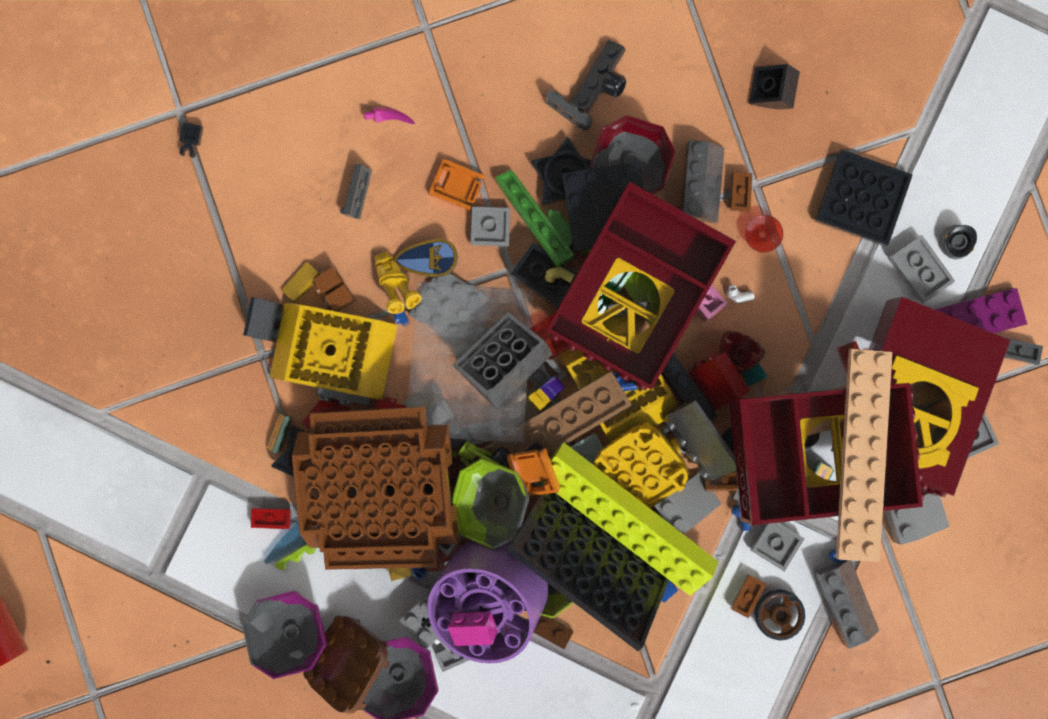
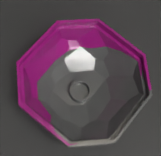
M295 590L256 600L242 624L250 664L272 679L312 670L327 645L319 606Z
M407 636L385 641L389 646L386 649L388 652L387 661H390L387 669H381L364 699L367 705L363 711L375 719H411L423 716L439 691L430 650Z

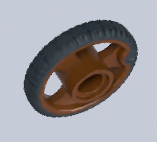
M775 589L764 594L758 600L754 613L755 622L760 631L767 637L779 641L788 640L796 636L803 628L806 616L801 600L792 592L783 589ZM778 596L783 597L782 604H773L769 610L764 607L770 599ZM796 605L798 619L796 624L791 626L789 623L791 622L792 614L789 609ZM783 610L784 616L781 619H776V613ZM771 619L775 624L781 626V633L770 631L763 621Z

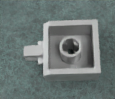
M429 591L400 618L399 622L426 649L432 643L437 645L440 642L447 650L448 647L435 634L431 624L423 622L424 618H429L427 611Z

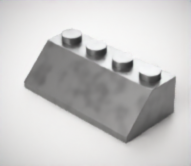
M689 140L686 145L681 211L701 222L718 223L725 148L707 141Z
M843 560L814 572L842 644L851 649L868 642L879 632V628L852 561Z

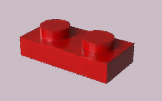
M251 508V528L291 529L292 509Z

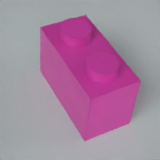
M491 612L454 613L448 625V630L455 646L493 645L498 632Z

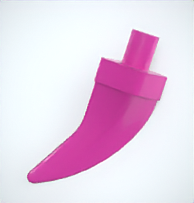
M375 106L371 107L370 112L363 113L365 120L373 119L376 123L395 119L415 124L406 114L389 107Z

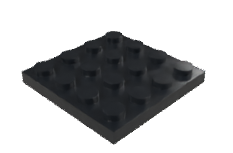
M841 149L838 152L815 222L887 247L889 246L913 174Z
M639 161L562 173L573 250L579 251L593 248L629 182L643 189Z

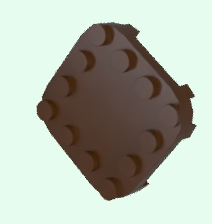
M337 615L325 632L326 647L313 669L304 671L303 675L311 688L338 712L350 714L363 710L367 705L364 699L381 669H387L390 661H387L388 652L386 649L389 646L385 641L378 639L360 623V620Z

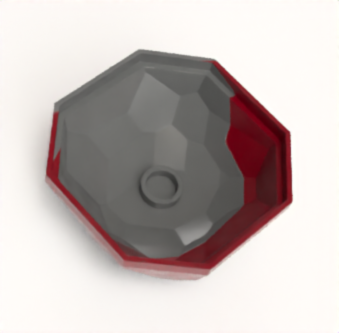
M625 115L601 129L590 167L593 169L639 161L643 189L651 194H655L665 187L676 150L663 126Z

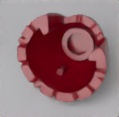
M727 331L721 338L720 354L726 351L739 374L753 368L765 355L764 348L749 336H743V333Z

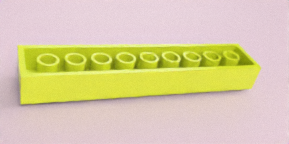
M563 442L549 457L560 484V489L557 493L560 497L688 595H692L713 578L718 560Z

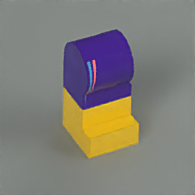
M553 376L536 392H533L528 399L541 412L566 387L556 376Z

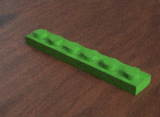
M512 169L496 176L495 182L554 264L559 267L573 260L574 254Z

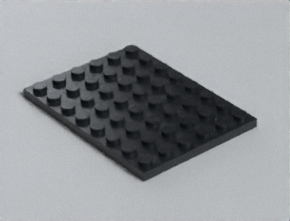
M557 493L538 495L506 552L636 651H640L644 646L669 579Z

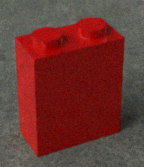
M726 351L719 355L717 352L707 357L708 361L700 360L694 364L696 368L689 372L714 411L728 405L730 399H740L750 392Z

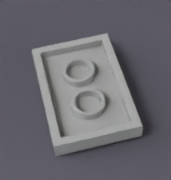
M923 235L918 236L889 257L922 304L955 282Z
M985 412L968 458L999 445ZM938 427L930 431L933 444L937 443L945 435L946 429Z

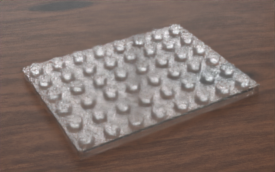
M418 282L417 291L422 299L416 305L407 407L425 406L427 430L429 425L449 424L450 438L523 443L527 379L502 404L495 408L452 365L507 312L531 330L533 290Z

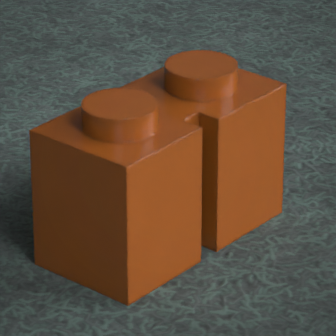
M333 267L313 279L315 282L313 287L319 295H324L326 299L324 304L328 310L339 312L355 302L352 294Z

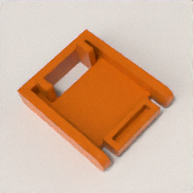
M443 159L430 188L429 195L471 212L472 207L466 205V203L474 205L482 183L476 181V179L484 180L485 176ZM443 171H446L450 174L443 189L437 185Z
M541 449L540 452L539 450H531L507 455L510 469L520 474L529 496L558 493L560 484L546 449ZM546 481L544 486L532 487L531 485L532 482Z

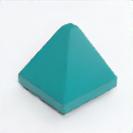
M759 363L742 373L748 386L767 378Z

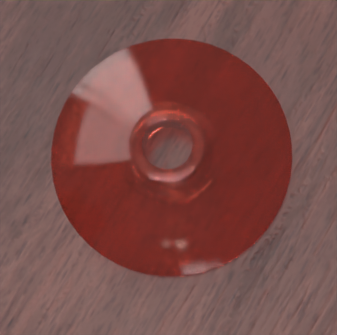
M758 215L747 224L745 239L753 250L761 253L771 252L781 244L783 228L776 218L770 215ZM760 232H764L766 234V237L761 238L759 235Z

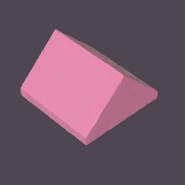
M711 285L696 312L705 322L728 303L716 288Z

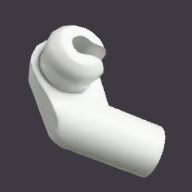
M730 285L726 290L728 298L736 303L754 300L752 290L742 293L735 285Z

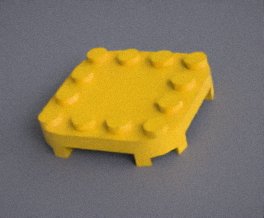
M643 423L631 428L603 447L594 458L593 465L649 508L677 490L681 492L688 480V467L685 461L663 434L649 423Z

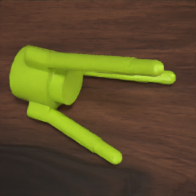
M468 441L465 442L458 452L462 456L460 461L467 467L471 465L468 459L472 461L475 456L498 464L488 458L492 455L490 452L472 443L470 444Z

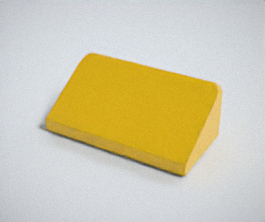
M306 262L282 291L293 302L297 303L313 285V279L319 276L320 273Z

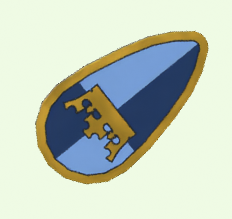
M433 239L414 244L400 251L394 257V261L401 269L429 277L447 276L454 270L458 260L455 246L445 239Z

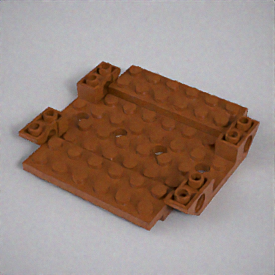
M425 406L311 413V431L298 433L292 453L299 532L310 548H320V552H323L325 570L438 567L440 565L438 543L459 544L456 504H451L448 466L452 464L449 424L429 425L427 430ZM426 483L432 485V494L425 491L424 486ZM387 485H391L394 487V495H389L387 493ZM350 486L356 489V497L350 495ZM313 488L318 489L320 493L319 498H315L312 495Z

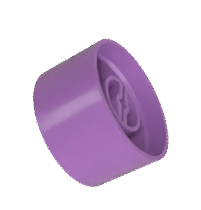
M473 540L463 544L454 552L429 594L427 611L435 634L450 650L468 660L491 664L505 662L519 655L527 647L545 607L548 596L547 582L506 552L511 542L496 549L489 548ZM465 572L476 573L473 575L472 579H470ZM527 611L529 619L527 620L517 614ZM491 612L498 629L493 645L455 646L448 630L453 614Z

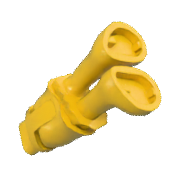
M388 252L376 255L374 259L379 283L386 289L389 300L386 303L387 311L392 314L404 311V304L394 287H398L407 309L414 308L422 299L420 293L416 290L410 291L408 289L409 281L406 279L407 276L402 272L393 257L389 256Z

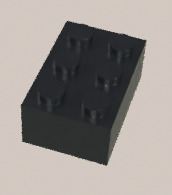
M532 243L512 271L511 277L558 309L578 273L563 264L560 267L575 274L572 281L569 283L560 277L555 279L553 283L547 282L545 280L546 271L557 266L545 250Z

